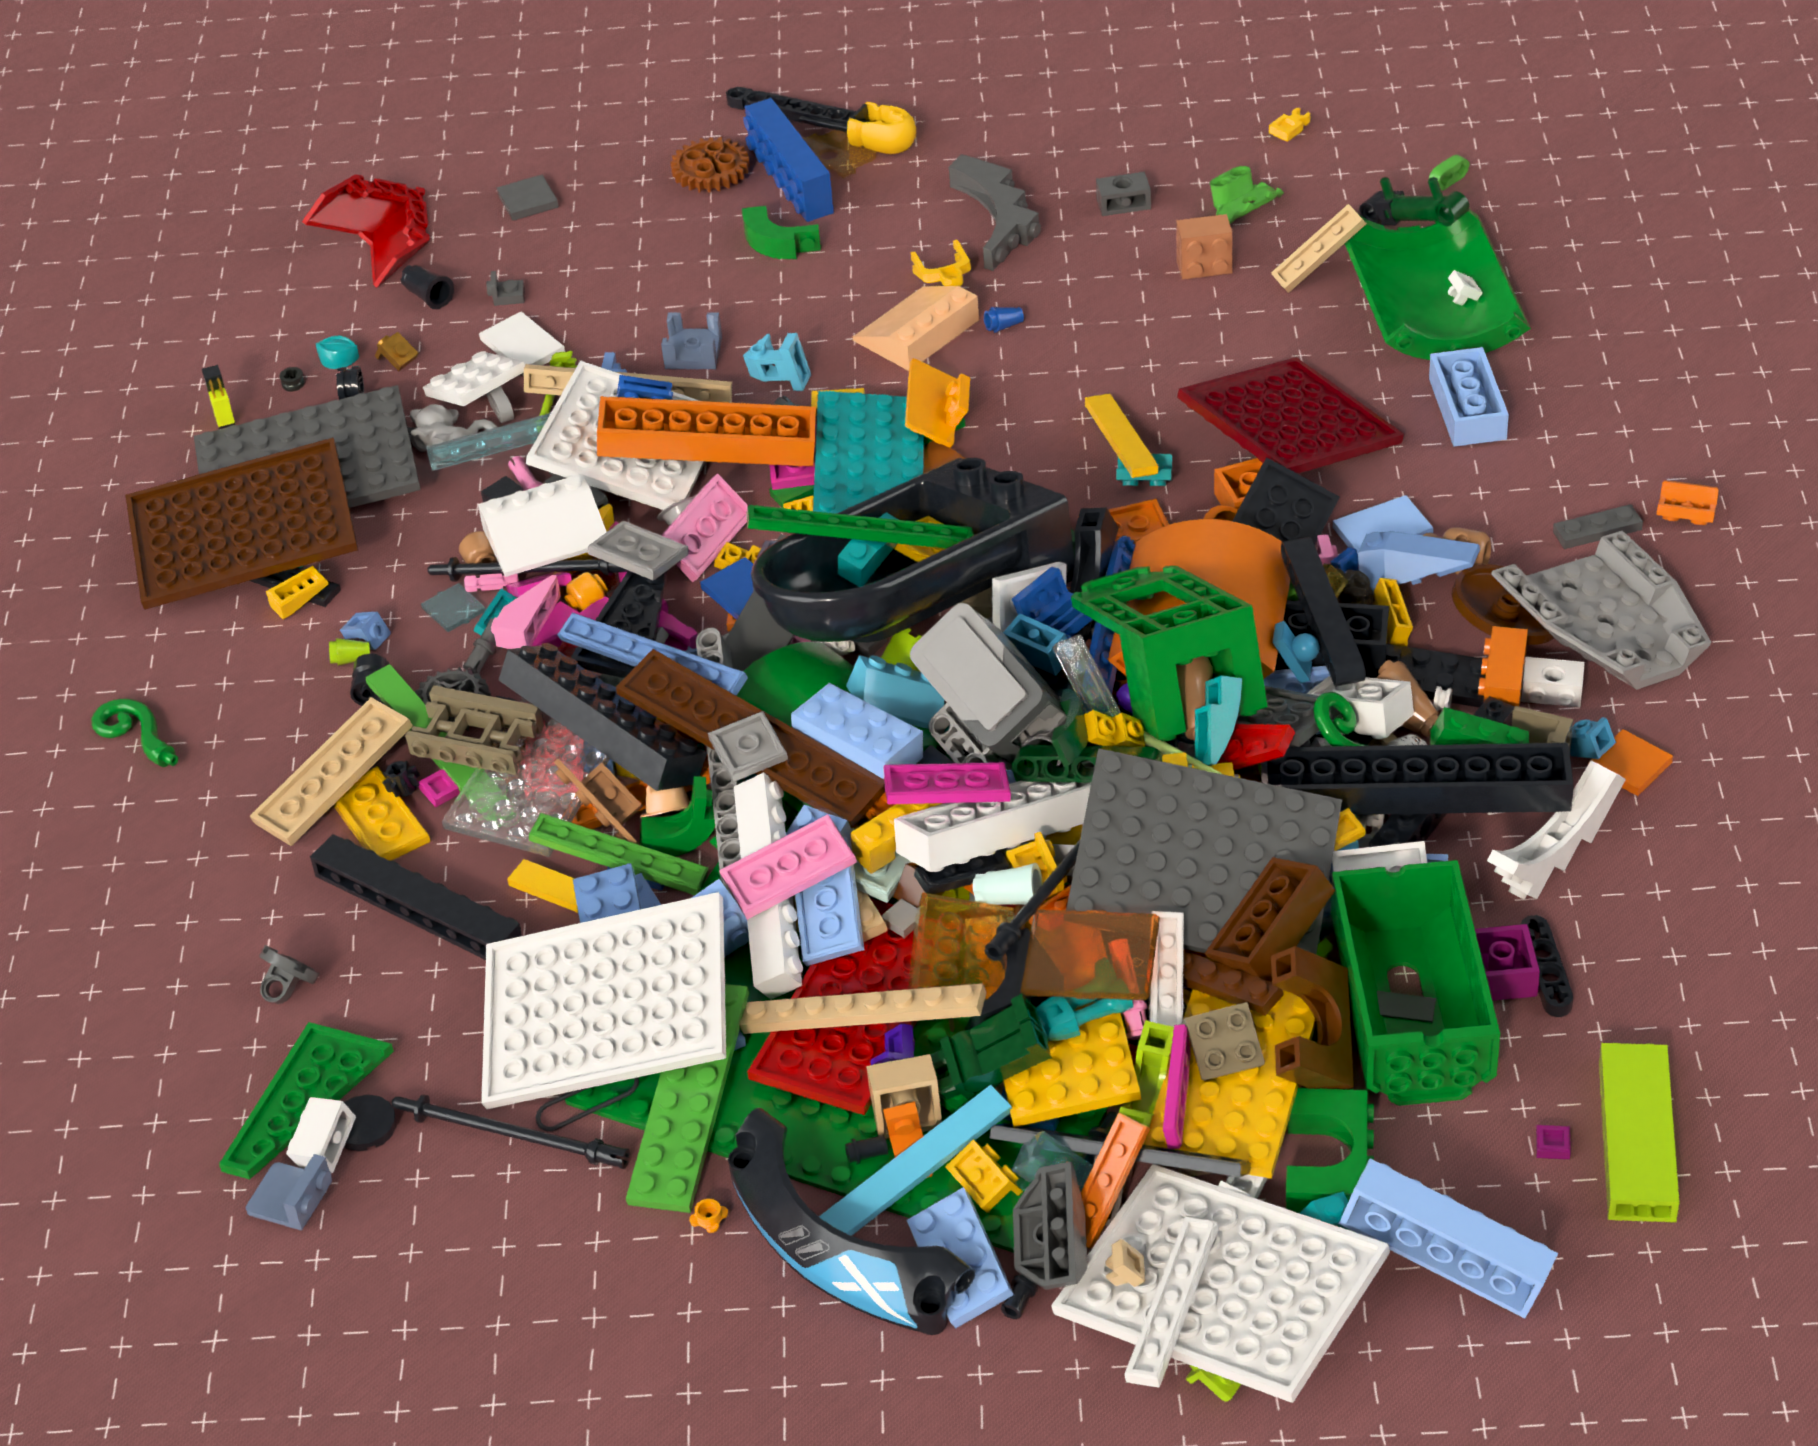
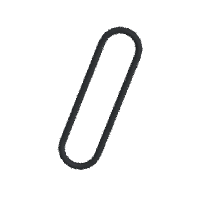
M639 1077L634 1078V1085L627 1092L555 1126L543 1125L540 1117L547 1107L588 1088L568 1092L542 1105L537 1111L536 1123L544 1131L560 1129L631 1095L638 1088Z

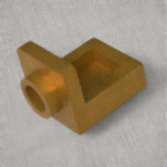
M397 331L391 337L386 335L378 342L375 357L379 360L384 356L400 371L415 360L419 353Z

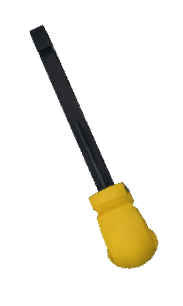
M733 87L726 92L727 105L731 108L744 110L747 105L772 98L788 120L847 132L849 143L852 146L861 147L864 145L866 149L886 154L904 152L916 138V125L913 117L904 109L894 106L881 105L878 107L876 103L866 102L857 111L768 92L753 91V89L744 87Z

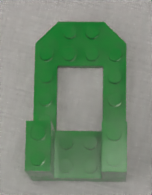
M1150 566L1132 568L1085 582L1081 586L1082 592H1075L1071 595L1073 608L1120 635L1133 717L1140 719L1144 731L1156 739L1170 741L1175 739L1176 735L1186 732L1176 665L1189 664L1197 657L1204 656L1209 658L1214 668V678L1218 676L1242 678L1238 714L1241 716H1251L1256 714L1257 710L1268 707L1251 604L1178 566H1164L1163 572H1150ZM1161 591L1167 592L1186 602V604L1149 615H1143L1127 606L1130 600L1150 599L1154 597V593Z

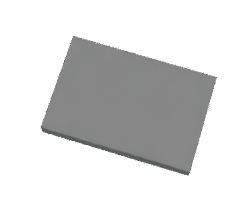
M622 521L588 545V554L655 580L688 555V546Z

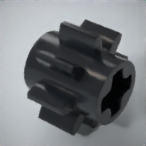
M408 761L393 762L387 767L386 772L383 773L386 780L382 783L387 792H393L395 797L409 796L420 785L417 780L420 774L416 766H410Z

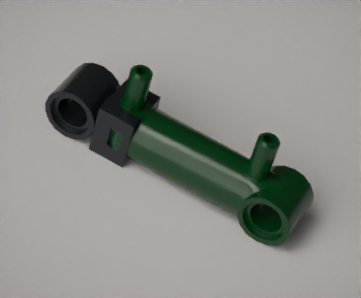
M1384 177L1379 181L1382 191L1376 192L1363 202L1359 207V213L1371 222L1379 223L1381 221L1382 225L1396 226L1401 221H1438L1444 226H1451L1469 211L1470 205L1465 195L1460 192L1454 191L1448 196H1443L1438 178L1436 177L1428 180L1432 196H1408L1404 194V191H1393L1390 179Z

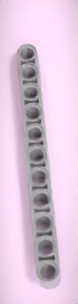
M716 628L702 630L696 638L697 656L733 668L731 650L721 633ZM707 746L719 868L721 870L741 859L734 786L745 782V777L733 782L716 751ZM720 875V878H721L722 883L724 884V886L726 887V889L729 891L728 887L726 886L725 882L723 881V879H722V877H721V875Z

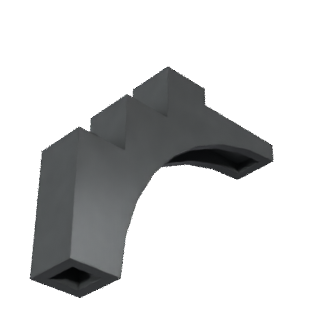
M963 154L949 166L950 187L964 192L979 201L990 212L996 223L991 238L983 247L985 269L993 271L1018 244L1028 246L1034 238L1038 237L1041 230L1039 212L1027 209L1028 204L1025 191L1014 187L1012 169Z

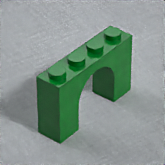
M1298 1088L1288 1121V1134L1331 1136L1343 1142L1351 1153L1346 1159L1332 1166H1287L1286 1209L1300 1213L1312 1201L1340 1192H1344L1349 1202L1369 1159L1374 1160V1156L1367 1155V1149H1373L1374 1129H1367V1123L1374 1122V1104L1367 1103V1090Z

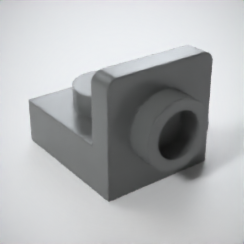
M491 271V281H487L486 286L488 296L493 297L494 306L524 303L525 287L523 280L498 282L496 271Z

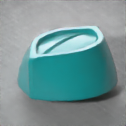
M340 335L331 336L316 343L320 362L329 369L348 367L359 359L358 346L347 337Z

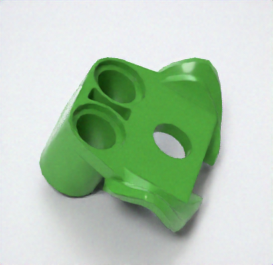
M1248 166L1232 168L1210 181L1213 204L1217 209L1216 215L1227 214L1230 224L1235 219L1284 194L1282 189L1277 188L1275 190L1263 182L1254 185L1251 169Z

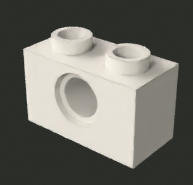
M1525 657L1521 702L1580 707L1585 662Z

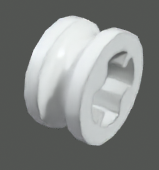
M1437 686L1434 696V707L1437 711L1443 710L1444 707L1450 708L1452 689L1448 688L1444 691L1441 687Z

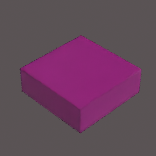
M1536 1125V1158L1570 1160V1126Z

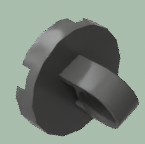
M264 945L259 957L271 964L260 986V993L266 1001L275 1004L286 1002L290 998L299 979L310 984L315 983L320 974L319 972L290 956L280 955L277 953L278 950ZM275 981H280L283 985V991L280 996L273 998L269 993V988Z

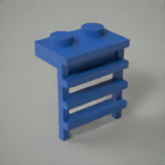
M1053 566L1012 598L1017 614H1023L1065 633L1068 642L1072 640L1071 637L1093 620L1072 607L1071 595L1073 593L1068 592L1060 569Z

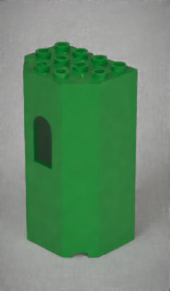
M1458 860L1407 864L1401 867L1398 872H1389L1385 867L1332 872L1331 885L1335 891L1331 896V919L1341 966L1348 968L1349 1005L1367 1089L1374 1093L1380 1091L1388 1095V1100L1397 1106L1465 1099L1473 1093V1086L1481 1081L1488 1083L1497 1076L1500 1030ZM1398 966L1412 968L1418 975L1422 996L1436 998L1432 1023L1389 1018L1380 1015L1377 991L1391 992L1387 974L1392 968Z

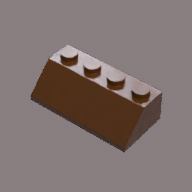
M1272 857L1206 950L1205 955L1212 961L1272 982L1271 956L1298 945L1318 914L1325 907L1335 889L1318 866Z

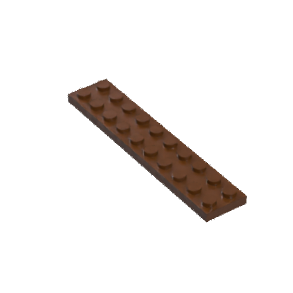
M654 649L616 686L617 695L713 750L715 749L709 740V732L762 712L759 708ZM764 712L786 750L788 760L755 774L765 773L772 782L777 781L782 790L821 812L847 820L852 829L884 794V779Z

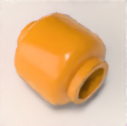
M585 572L566 585L568 595L564 598L569 607L582 612L594 602L604 598L608 590L598 574L592 575L589 572Z

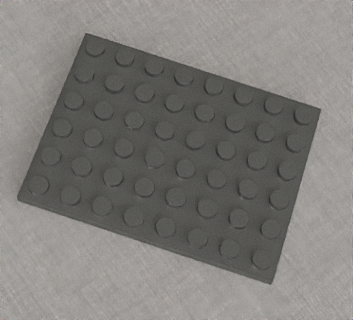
M398 385L194 436L199 474L334 437L350 508L421 490Z
M1098 748L1063 924L1150 942L1152 911L1184 913L1183 949L1205 953L1272 857L1316 865L1329 881L1342 799ZM1324 908L1297 945V947L1315 955L1317 953Z

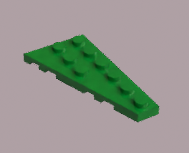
M308 1022L220 1161L221 1172L250 1180L289 1145L310 1097L339 1101L394 1052L392 1044Z

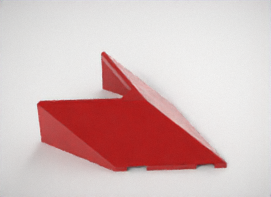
M358 174L323 192L302 221L308 226L357 234L370 245L373 285L376 288L430 240L429 234L426 233L428 218L426 202L423 201L425 188L416 187L414 190L408 188L406 184L377 178L373 182L364 180L363 175Z

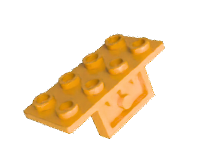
M912 358L909 364L905 426L915 433H920L938 444L951 448L954 444L955 428L969 409L970 377L961 373L956 379L924 362Z

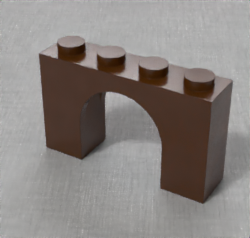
M1297 946L1272 955V985L1300 997L1313 1013L1318 1030L1317 1043L1297 1036L1275 1045L1276 1076L1307 1088L1346 1090L1353 1088L1348 968Z

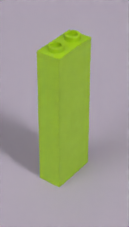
M1601 1043L1599 1075L1608 1220L1677 1222L1679 1190L1668 1046Z

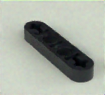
M1538 915L1527 916L1522 920L1521 924H1528L1534 951L1545 950L1550 953V956L1546 958L1536 956L1540 971L1538 993L1543 1008L1551 1016H1567L1572 1010L1573 993L1549 923L1545 918ZM1533 929H1535V931L1539 933L1538 939H1535ZM1551 973L1555 974L1559 979L1547 981L1542 976ZM1558 992L1557 996L1560 1003H1558L1556 999H1553L1554 993Z

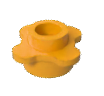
M714 1199L701 1200L695 1206V1214H692L689 1218L690 1224L694 1227L701 1226L709 1233L719 1230V1223L728 1216V1209L725 1206H720Z

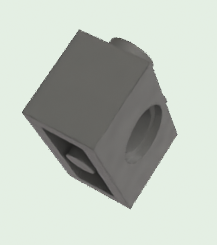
M1145 172L1096 179V199L1102 216L1151 209V188Z

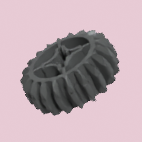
M460 667L456 671H451L448 668L447 672L444 673L437 671L434 677L427 676V681L420 682V688L415 690V693L425 705L427 702H431L429 692L433 686L491 696L486 680L482 679L479 673L474 674L471 669L463 672ZM449 717L447 721L454 722L456 718Z

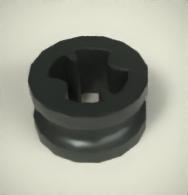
M297 367L286 368L279 375L282 388L286 391H297L304 386L305 381L302 370Z

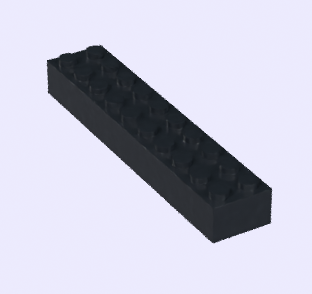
M1568 743L1288 747L1283 757L1261 762V783L1342 799L1340 812L1349 808L1354 815L1572 811L1574 784Z

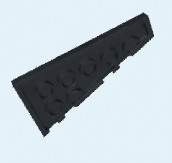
M628 570L596 618V621L656 641L667 571L655 580H651ZM579 646L571 656L585 670L623 679L635 668V666Z

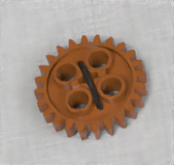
M709 137L708 141L700 138L698 143L691 141V146L682 145L683 150H676L677 155H672L673 161H670L672 177L675 178L676 183H681L682 188L689 186L690 191L698 188V192L707 189L708 193L712 191V188L721 191L722 186L729 189L730 183L737 185L738 179H745L744 174H748V168H750L748 151H745V147L739 146L738 141L732 143L730 138L722 141V137H719L717 140Z

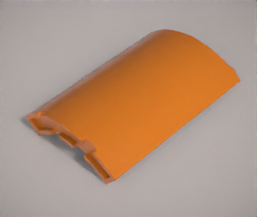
M1197 519L1182 521L1159 528L1136 542L1130 569L1150 566V572H1163L1164 566H1178L1251 604L1253 607L1263 679L1275 671L1278 650L1273 644L1275 624L1282 622L1284 619L1290 585V577L1281 555L1282 541L1246 524L1218 519ZM1161 591L1154 593V597L1150 599L1130 600L1127 606L1143 615H1149L1186 604V602L1167 592ZM1114 632L1108 661L1126 676L1120 635Z

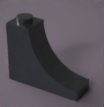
M1027 927L1020 930L1021 940L1018 944L1011 946L1000 960L1005 977L996 992L984 1001L981 1016H973V1027L1012 1006L1011 999L1021 993L1035 1007H1038L1056 994L1064 996L1065 980Z

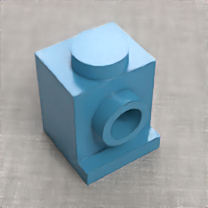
M1602 717L1598 722L1587 719L1580 720L1573 725L1571 756L1599 759L1616 743L1607 718Z

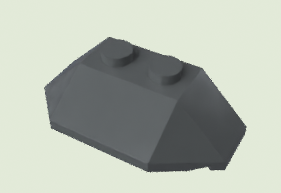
M1070 1161L1040 1167L1034 1175L1035 1179L1025 1189L1013 1208L1015 1270L1045 1290L1078 1284L1087 1271L1085 1208L1074 1166Z

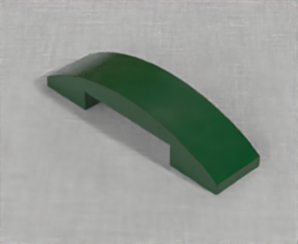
M1069 688L1063 690L1060 701L1067 716L1066 723L1054 728L1051 740L1064 767L1070 765L1081 754L1088 743L1084 714L1087 712L1077 693Z

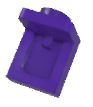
M900 1024L884 1033L885 1052L871 1059V1065L914 1057L915 1040L913 1038V1025Z

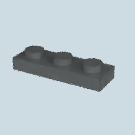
M1630 504L1554 523L1553 533L1562 547L1568 549L1600 541L1601 537L1619 531H1624L1626 534L1642 530L1643 521Z

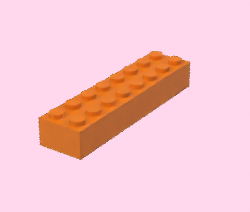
M600 396L597 456L813 466L816 407Z

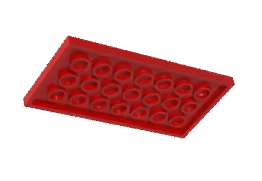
M870 898L881 916L893 906V904ZM924 913L925 920L905 938L887 928L888 931L865 941L864 950L811 965L802 979V986L796 989L791 999L937 987L956 954L957 945L962 943L967 934L966 925L960 923L957 925L956 922ZM918 1021L771 1032L747 1071L748 1079L865 1115L872 1104L866 1066L871 1065V1059L885 1052L884 1033L900 1024L913 1025L914 1029Z

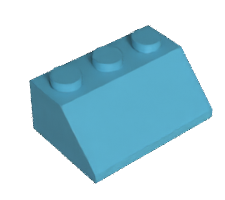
M859 655L846 685L850 694L910 725L929 729L931 718L944 706L943 697L921 672L912 670L911 667L903 663H896V665L886 663L885 660L877 656H870L868 658Z

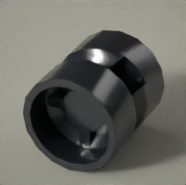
M364 654L355 660L350 689L351 698L355 703L363 706L372 697L383 704L380 698L367 685L366 677L389 665L386 658L377 654Z

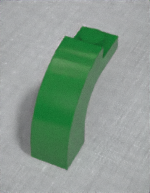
M767 206L742 208L746 241L760 254L777 259H797L796 253L821 250L818 224L783 227L769 220Z
M694 776L692 798L690 804L682 812L668 817L641 818V846L676 857L696 849L708 839L714 830L715 820L712 789H706V777Z

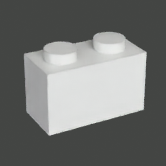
M310 1097L305 1110L301 1114L295 1134L289 1142L286 1154L301 1169H305L314 1154L326 1157L329 1171L333 1173L356 1116L343 1101Z

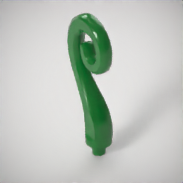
M1327 692L1321 694L1315 700L1313 710L1316 724L1322 736L1331 746H1369L1353 742L1342 735L1351 733L1355 729L1357 722L1352 706L1343 696L1335 692ZM1330 707L1336 708L1341 713L1343 719L1335 718L1331 720Z
M117 699L101 705L94 712L91 724L97 735L104 738H115L124 735L132 727L133 720L128 715L131 714L141 722V746L147 758L161 767L175 766L178 763L179 758L175 755L174 748L159 739L155 716L144 703L134 699ZM118 714L119 722L112 726L105 724L111 716Z

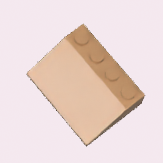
M960 286L921 287L854 335L853 341L909 371V364L912 358L923 362L979 321L978 296Z

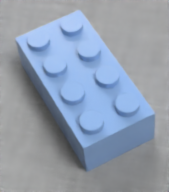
M1483 347L1430 354L1429 380L1453 447L1507 440L1509 414Z
M828 683L791 713L792 728L884 779L883 765L916 764L923 758L922 730L831 683Z

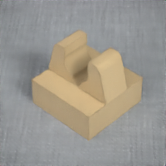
M1123 1239L1113 1243L1112 1255L1105 1261V1265L1113 1272L1107 1274L1106 1279L1115 1286L1130 1283L1132 1286L1137 1287L1144 1283V1255Z

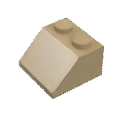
M930 1054L866 1066L878 1136L883 1134L885 1139L890 1138L883 1109L914 1101L922 1132L932 1130L942 1122L938 1082Z

